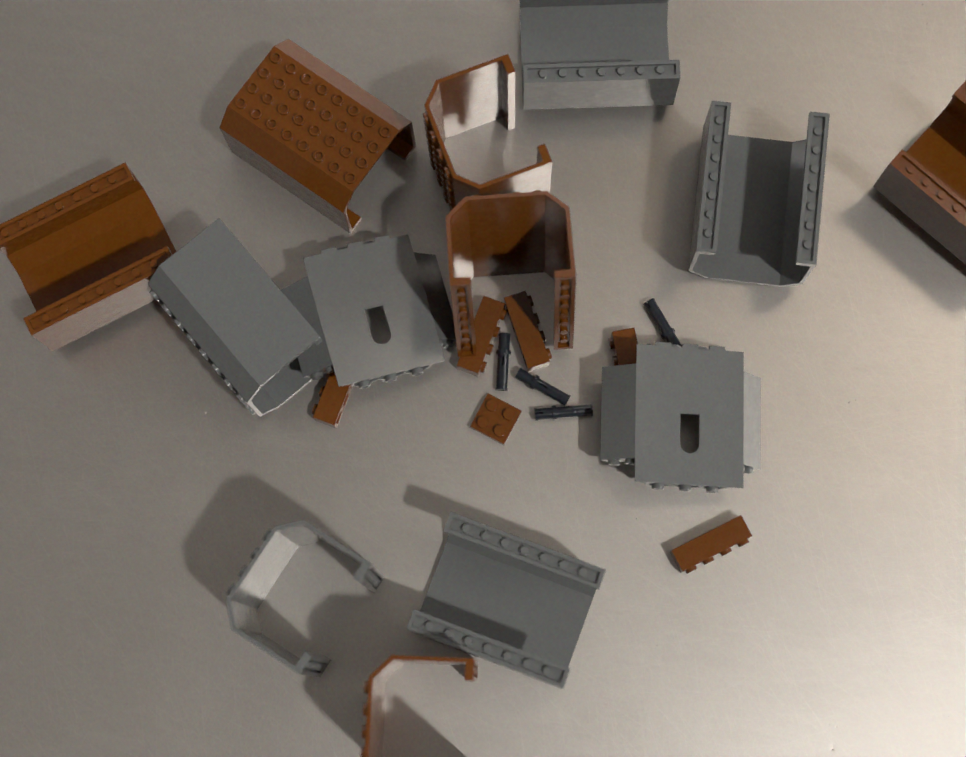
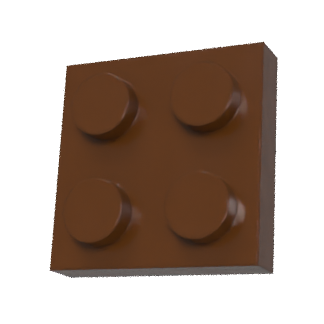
M488 393L470 428L505 445L522 410Z

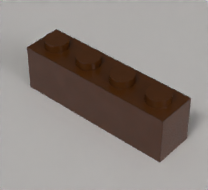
M526 291L504 297L505 307L527 371L531 372L549 366L552 355L550 349L545 348L544 342L546 338L543 330L539 331L537 324H540L538 314L533 313L531 308L534 306L531 295L527 296Z
M483 296L474 319L477 356L460 357L457 363V370L479 377L480 372L484 373L487 366L485 359L487 355H491L494 345L491 343L494 337H498L501 327H498L500 320L504 321L507 313L505 303Z
M635 327L613 331L611 338H608L610 349H614L615 356H612L613 365L636 364L638 341Z
M335 372L326 374V385L320 389L319 397L321 398L319 403L314 405L312 415H314L315 421L337 428L352 387L350 384L339 387Z
M742 515L671 550L670 554L680 573L686 571L688 574L697 569V564L703 562L706 565L715 560L713 556L719 553L723 556L732 551L731 547L735 545L741 547L749 543L748 538L752 537V534Z

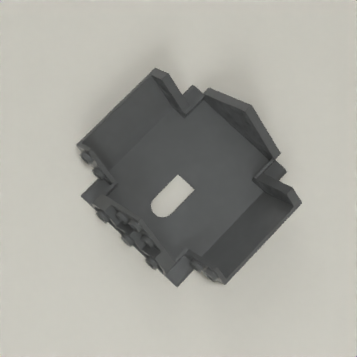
M407 234L394 238H389V235L373 238L374 241L347 244V247L327 248L321 250V254L304 257L303 261L308 276L281 289L283 294L322 339L318 346L313 344L298 356L303 378L317 380L323 378L325 373L335 372L339 387L350 384L351 387L364 389L370 387V383L377 380L393 382L397 380V376L402 374L421 375L424 373L423 370L431 367L432 364L445 361L441 346L443 348L454 346L456 336L453 312L436 255L413 252L409 235ZM383 306L391 335L387 343L378 344L373 340L364 310Z
M655 342V345L637 344L636 364L602 367L600 460L606 461L608 465L618 466L620 462L630 465L635 464V482L652 486L654 490H663L664 486L678 487L679 491H691V488L699 487L706 489L707 493H718V489L744 488V473L751 474L753 470H761V378L744 371V352L726 351L725 347L709 346L708 349L707 347L695 344H682L681 347L680 345L668 342ZM680 414L699 415L698 448L693 453H687L681 448Z

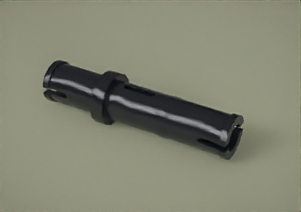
M652 298L645 302L644 306L660 330L662 339L682 347V344L675 335V329L671 328L655 299Z
M499 333L498 350H496V355H498L496 391H508L509 356L511 355L510 333Z
M522 368L519 369L515 376L516 379L529 385L530 389L533 390L534 388L566 406L571 395L541 380L540 376H534Z
M592 404L564 407L553 405L551 408H534L535 421L545 419L556 421L557 418L593 416Z

